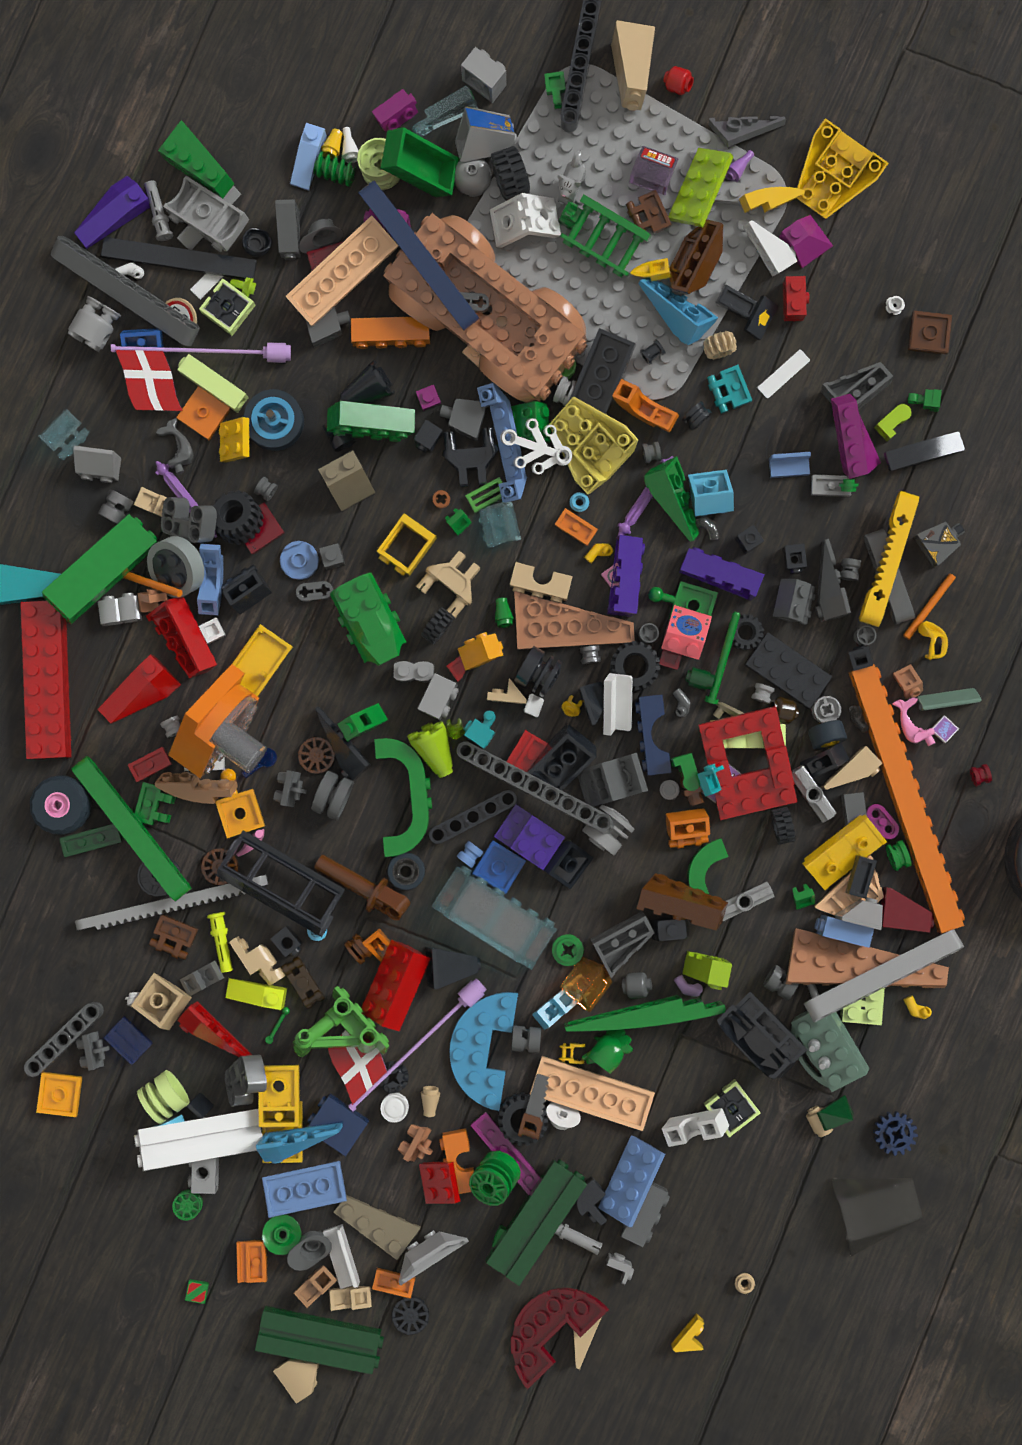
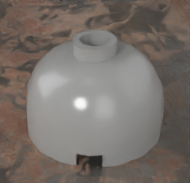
M481 158L467 162L459 161L456 166L454 183L460 193L475 197L482 195L491 183L492 174L489 165L484 159Z

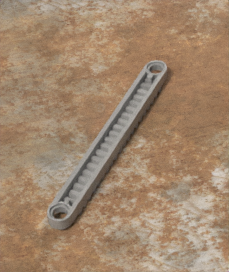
M266 875L255 877L252 880L261 886L268 885ZM225 884L185 894L176 902L172 898H167L76 920L75 924L77 930L93 926L97 929L118 925L119 923L123 924L127 921L131 922L135 919L139 920L142 917L147 918L150 915L164 914L165 911L168 913L173 910H180V908H188V906L193 907L196 904L201 905L203 902L206 904L211 902V900L213 902L218 901L219 898L220 900L226 899V896L231 898L234 894L239 896L241 893H246L231 884Z

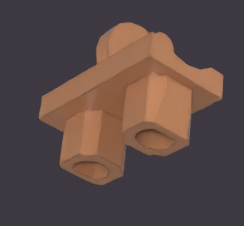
M410 1125L407 1134L414 1138L412 1143L402 1141L398 1148V1151L404 1155V1160L414 1162L417 1157L423 1159L425 1153L428 1155L432 1154L433 1150L429 1148L432 1141L427 1139L431 1129Z

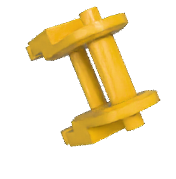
M563 1043V1045L559 1046L562 1048V1057L559 1060H562V1062L566 1060L572 1064H584L583 1060H574L573 1051L575 1047H585V1044L570 1043V1045H566V1043ZM566 1048L571 1049L570 1058L566 1057Z

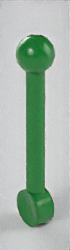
M288 1007L282 1009L281 1017L270 1036L266 1037L265 1042L267 1044L273 1042V1037L284 1017L290 1013Z

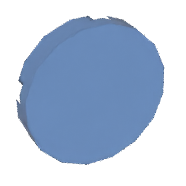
M291 542L285 546L281 553V568L292 579H307L318 568V553L307 542Z

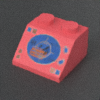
M674 605L661 649L699 660L712 616Z

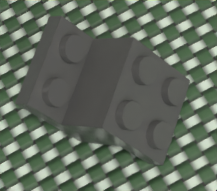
M637 753L587 767L578 775L585 802L592 807L648 791Z

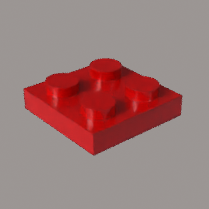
M424 1162L419 1164L426 1204H455L460 1202L454 1162Z

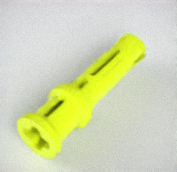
M218 912L207 915V918L210 919L212 929L210 934L215 939L220 970L224 973L232 971L233 968L226 938L228 928H225L223 917L225 912Z

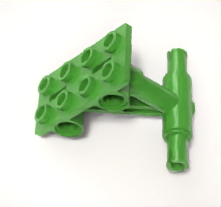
M338 986L334 988L332 997L335 999L334 1006L309 1030L302 1029L298 1032L293 1041L294 1051L299 1057H304L311 1049L357 1047L362 1053H369L377 1048L382 1055L389 1048L387 1037L383 1033L379 1034L376 1031L374 1022L370 1018L366 1019L362 1014L363 1010L357 1003L353 1004L349 1000L350 995L344 988L340 989ZM337 1009H343L345 1013H340ZM339 1024L350 1034V1036L322 1037L332 1027H337ZM367 1038L371 1043H366L363 1039Z

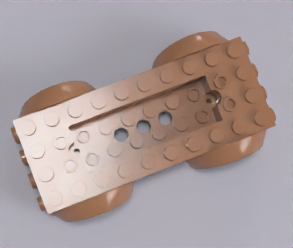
M433 213L430 216H426L421 222V228L414 232L459 292L485 294L490 301L492 312L489 315L476 313L480 319L464 331L402 249L397 253V259L393 264L390 263L385 268V274L383 275L389 282L390 299L421 324L435 331L447 328L480 355L479 369L493 383L511 396L526 403L544 401L551 393L550 388L561 381L563 377L561 374L564 370H569L575 363L574 358L578 353L582 354L588 346L586 344L588 342L586 326L582 316L570 302L557 292L546 287L530 291L497 265L490 243L472 224L463 218L451 215L439 219ZM480 299L479 302H474L473 304H478L479 308H482V305L486 303L483 299ZM500 316L507 318V324L504 327H499L496 324V320Z

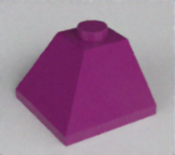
M811 215L795 221L784 229L779 239L787 243L795 251L797 264L801 269L833 247Z

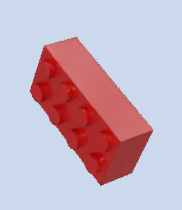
M391 940L362 1005V1014L382 1027L400 1031L431 958L409 945Z

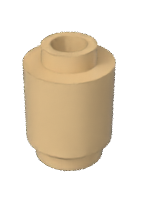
M814 1106L808 1110L806 1118L814 1133L818 1137H824L830 1134L833 1129L824 1131L816 1113L823 1109V1107Z

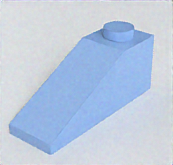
M306 123L300 139L290 185L309 191L314 177L313 169L316 158L322 152L321 147L327 139L324 128Z

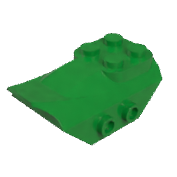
M372 573L356 577L330 593L340 614L337 618L342 628L346 626L349 632L346 636L351 645H356L364 663L369 661L379 666L399 656L402 644L406 643L397 624L400 619L395 610L391 612L388 606L391 604L387 593L382 594Z

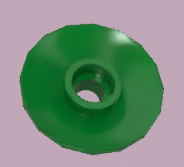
M289 1215L272 1217L263 1228L262 1239L264 1245L270 1252L276 1255L289 1254V1251L301 1240L299 1223ZM281 1231L286 1232L284 1239L280 1237Z

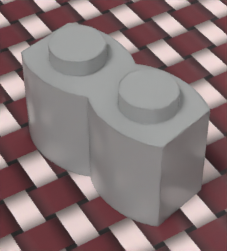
M133 593L122 594L121 598L115 599L114 596L102 597L103 600L98 601L100 622L103 626L142 620L138 596H134Z
M400 661L394 664V678L400 682H411L413 680L424 683L431 682L434 676V665L429 662L423 661L413 664L407 661Z

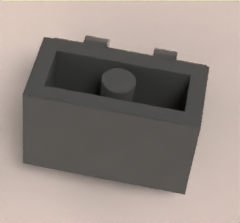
M781 579L773 617L807 625L808 618H811L812 613L810 611L811 604L815 600V587L798 579Z

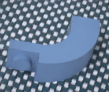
M200 544L199 552L204 565V580L197 597L198 613L218 615L222 598L223 555H221L220 545Z

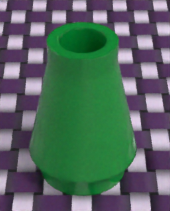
M507 598L496 599L495 623H497V627L506 628L512 626L514 618Z

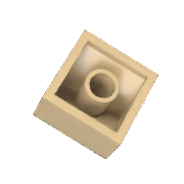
M153 973L131 1006L159 1028L170 1030L192 997L176 985Z

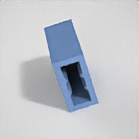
M825 915L817 918L815 923L817 934L870 948L874 928Z

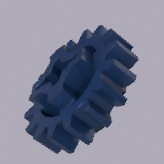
M895 1111L894 1116L887 1112V1118L880 1116L882 1122L875 1123L878 1129L873 1130V1132L878 1136L874 1140L880 1142L878 1145L880 1149L885 1147L887 1154L892 1150L894 1156L897 1155L898 1151L904 1155V1149L911 1151L909 1145L916 1144L913 1137H918V1134L913 1132V1130L917 1129V1126L910 1125L913 1120L911 1118L906 1119L907 1115L904 1113L899 1116V1113ZM895 1121L893 1124L887 1125L889 1122ZM906 1126L908 1129V1135H906L904 1131ZM893 1131H895V1132L898 1131V1132H899V1135H898V1136H897V1135H894V1136H893V1135H892V1132H893ZM883 1132L887 1135L886 1142L883 1138Z

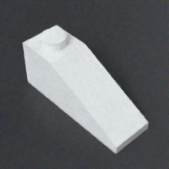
M752 220L743 226L772 277L797 262L795 251L787 243Z

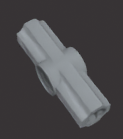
M801 765L792 770L795 785L821 822L824 823L834 817L836 811L805 767ZM816 789L817 794L815 798L810 799L808 796L809 791Z
M766 881L726 900L728 905L723 921L773 898L774 894L768 882ZM743 896H746L749 900L746 907L739 905V900Z

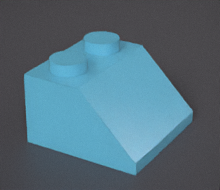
M727 470L688 475L695 516L734 511V492Z

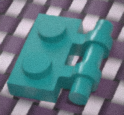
M739 365L720 371L721 380L716 381L714 375L707 377L709 390L713 392L716 399L714 401L715 405L719 407L721 414L728 411L726 404L731 402L733 409L752 402ZM725 386L728 396L723 397L719 388Z

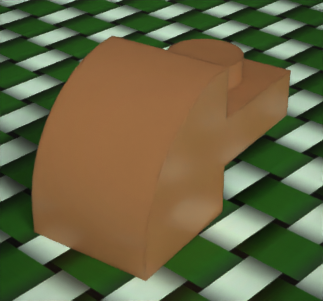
M322 1265L294 1291V1294L308 1308L337 1279Z

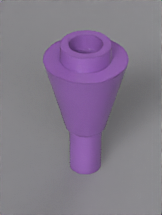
M749 150L742 158L731 163L725 177L729 181L738 182L747 163L754 157V153Z

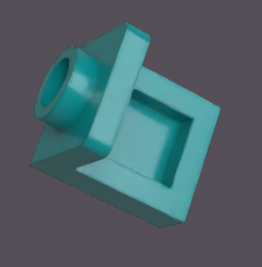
M715 764L703 767L704 771L697 775L704 795L709 796L722 790L716 772L723 770V765L716 767Z

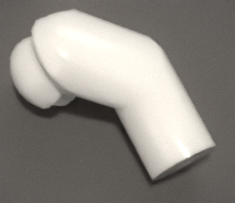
M128 263L115 269L122 275L128 274L135 279H141L144 276V270L134 263Z

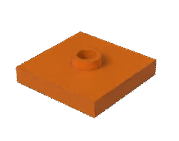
M198 386L183 407V411H180L176 418L207 440H210L231 408Z

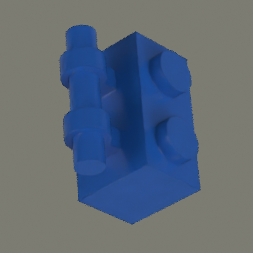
M158 328L123 330L120 333L122 347L164 348L162 331Z

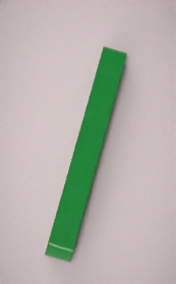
M85 756L71 768L73 773L166 893L176 902L192 889L187 880L90 757Z

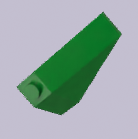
M676 456L650 469L644 475V481L653 497L691 542L699 535L694 511L691 508L689 509L690 495L689 492L684 490L682 481L686 479Z

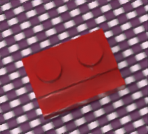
M525 730L506 762L528 773V769L548 743Z

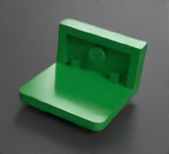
M532 401L511 406L518 437L536 442L531 430H528L525 426L528 419H536L545 442H551L550 437L546 436L543 431L544 427L549 425V409L547 404ZM530 421L529 427L534 428V421ZM550 427L547 429L548 434H551Z

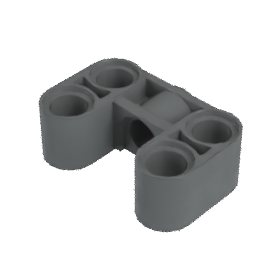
M168 497L164 500L161 518L163 533L182 537L193 543L211 542L213 540L217 512L213 506H193L189 517L190 504L185 497Z
M260 1054L240 1056L225 1071V1084L231 1106L252 1104L253 1093L266 1091L267 1079L263 1059Z

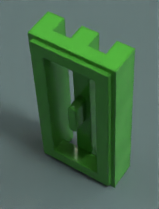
M500 477L465 495L474 513L502 499L501 494L485 503L477 507L475 506V504L499 492V487L475 500L471 499L490 487L501 484Z

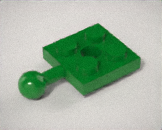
M680 581L676 596L664 593L659 587H653L649 590L648 597L652 602H660L662 600L672 603L673 607L676 605L689 609L688 603L690 601H696L699 604L696 612L711 616L718 592Z

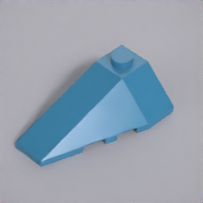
M645 278L638 283L672 333L684 344L690 345L697 342L718 319L717 316L701 304L693 305L686 301L688 297L683 294L680 296L672 293V289L658 280L651 281V278Z
M335 1123L266 1132L257 1143L256 1150L264 1162L280 1163L284 1159L339 1133L343 1124Z

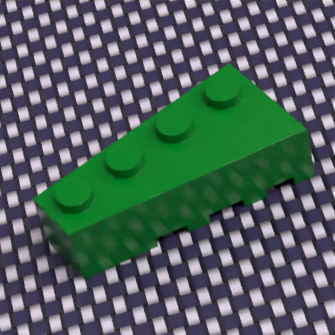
M181 120L159 148V153L169 164L223 199L233 187L234 182Z

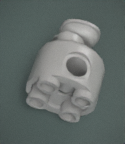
M87 296V305L84 304L83 308L78 310L68 328V334L80 342L86 340L85 344L99 352L101 349L103 350L113 332L112 321L117 320L121 315L94 298ZM103 307L102 312L104 314H101V316L97 315L95 311Z

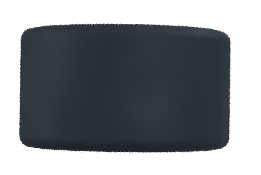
M840 720L821 723L808 731L812 747L816 750L832 747L847 739L843 723Z

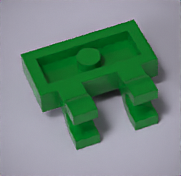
M143 782L135 815L142 823L154 825L155 820L170 823L171 815L157 812L160 801L175 804L176 797L162 793V790L153 784Z

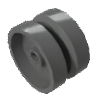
M327 771L318 786L311 810L321 814L329 804L327 817L337 821L348 801L354 781L343 778L336 787L338 774Z

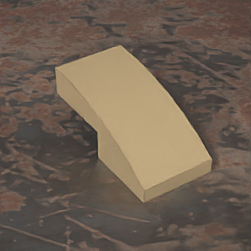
M141 487L134 505L162 517L163 503L167 497Z
M370 1286L329 1289L330 1310L347 1308L355 1310L372 1307Z

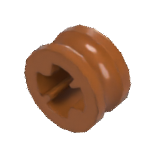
M439 490L433 495V503L438 508H445L450 503V496L446 491ZM438 495H445L447 497V499H445L446 503L442 504L440 502L438 504L436 502L438 498L436 497Z

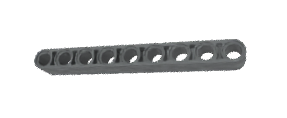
M64 236L57 237L51 251V256L179 343L185 346L193 345L200 329L196 323L72 240Z
M462 742L458 745V756L471 765L601 833L606 834L613 830L614 822L604 812L470 742ZM471 748L470 755L464 756V750ZM487 756L488 762L485 765H481V758ZM500 765H504V772L497 774V768ZM521 774V781L514 783L515 775ZM539 783L538 790L531 792V785ZM556 792V798L548 801V794ZM567 801H573L574 805L570 810H565V803ZM590 810V817L583 819V811ZM602 819H608V825L605 828L599 827V822Z

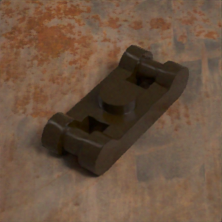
M299 956L293 958L291 963H285L281 966L307 1009L312 1008L313 1004L317 1001L321 1002L325 999ZM298 968L300 973L295 976L292 971ZM312 989L314 995L308 997L306 992Z

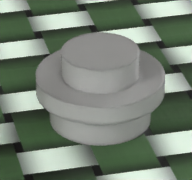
M673 780L664 781L660 786V794L665 799H674L679 794V786Z

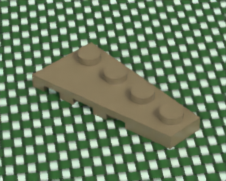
M346 1195L347 1201L340 1202L334 1211L336 1215L396 1260L421 1228L417 1224H412L403 1218L395 1217L384 1210L376 1209Z

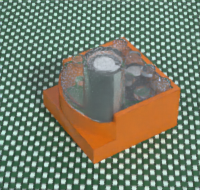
M233 664L185 713L169 752L171 758L200 779L205 773L209 774L215 767L214 763L217 760L220 762L224 756L245 772L250 773L267 750L266 746L246 733L249 729L248 725L254 718L252 716L258 709L256 705L259 697L240 684L245 673Z

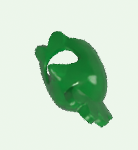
M624 1029L607 1030L605 1035L594 1037L597 1041L596 1045L582 1056V1060H586L587 1064L596 1063L611 1074L621 1063L624 1054L632 1052L633 1048L629 1045L632 1041L631 1037L625 1035L626 1031Z

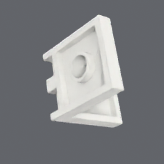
M521 193L490 209L496 247L502 248L527 235L557 238L561 235L554 198Z

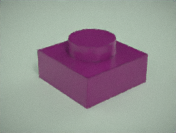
M434 385L416 391L423 411L441 404Z

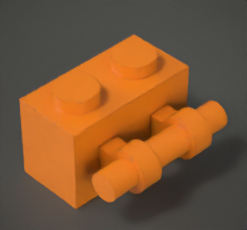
M704 808L666 813L667 833L671 839L669 840L670 848L677 847L681 849L688 845H695L696 847L701 846L703 843H709V816Z

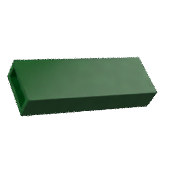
M128 514L42 591L43 598L72 624L148 556L150 548L157 543V537L150 530L147 532L137 517L133 518Z

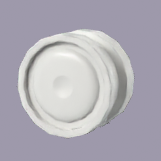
M390 1093L385 1096L380 1108L384 1119L389 1122H399L404 1119L409 1108L408 1100L400 1093Z

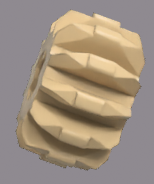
M719 332L703 341L704 352L709 359H720L731 355L737 350V342L732 332Z

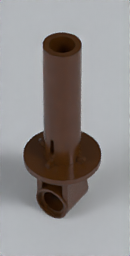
M324 854L320 856L315 864L314 870L367 899L366 911L368 912L375 908L393 920H400L410 906V901L406 896L387 887L388 879L386 878L376 885Z

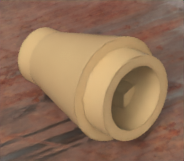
M425 1086L423 1091H421L423 1115L426 1117L435 1116L440 1097L439 1088L436 1086Z

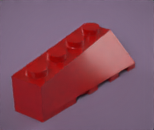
M184 596L166 600L146 615L149 622L153 621L157 626L155 628L156 632L159 635L162 634L166 639L168 649L176 653V660L189 678L204 674L217 666L215 658Z

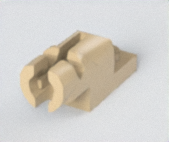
M238 936L229 942L250 975L259 970V975L269 986L285 976L281 967L272 969L277 961L270 950L263 944L248 952L249 946L243 938L240 939Z

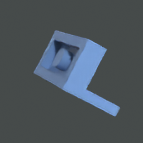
M811 452L771 455L769 458L770 478L810 475L809 458L811 457Z

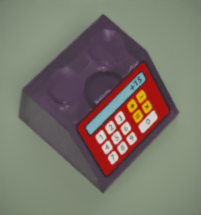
M642 146L632 169L629 183L651 191L656 190L657 193L666 195L679 158Z

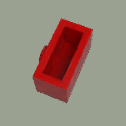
M786 276L783 282L784 321H803L807 315L806 304H809V292H806V276Z

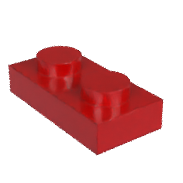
M161 747L128 764V767L136 782H140L172 765V762L165 748Z

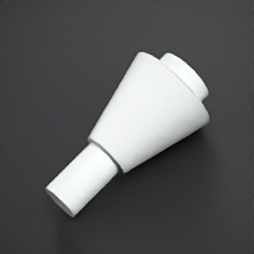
M344 127L342 159H345L347 163L350 161L355 163L357 162L359 150L352 139L350 128Z

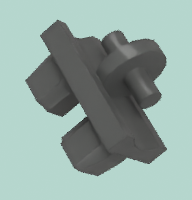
M289 770L278 773L277 781L284 783L283 791L276 790L273 799L279 802L280 805L294 807L295 801L300 800L301 793L307 794V790L302 789L303 781H299L301 773Z
M98 1031L82 1035L81 1038L76 1040L77 1048L84 1049L86 1055L80 1057L81 1068H88V1071L104 1066V1051H108L109 1046H103L102 1039L99 1040Z

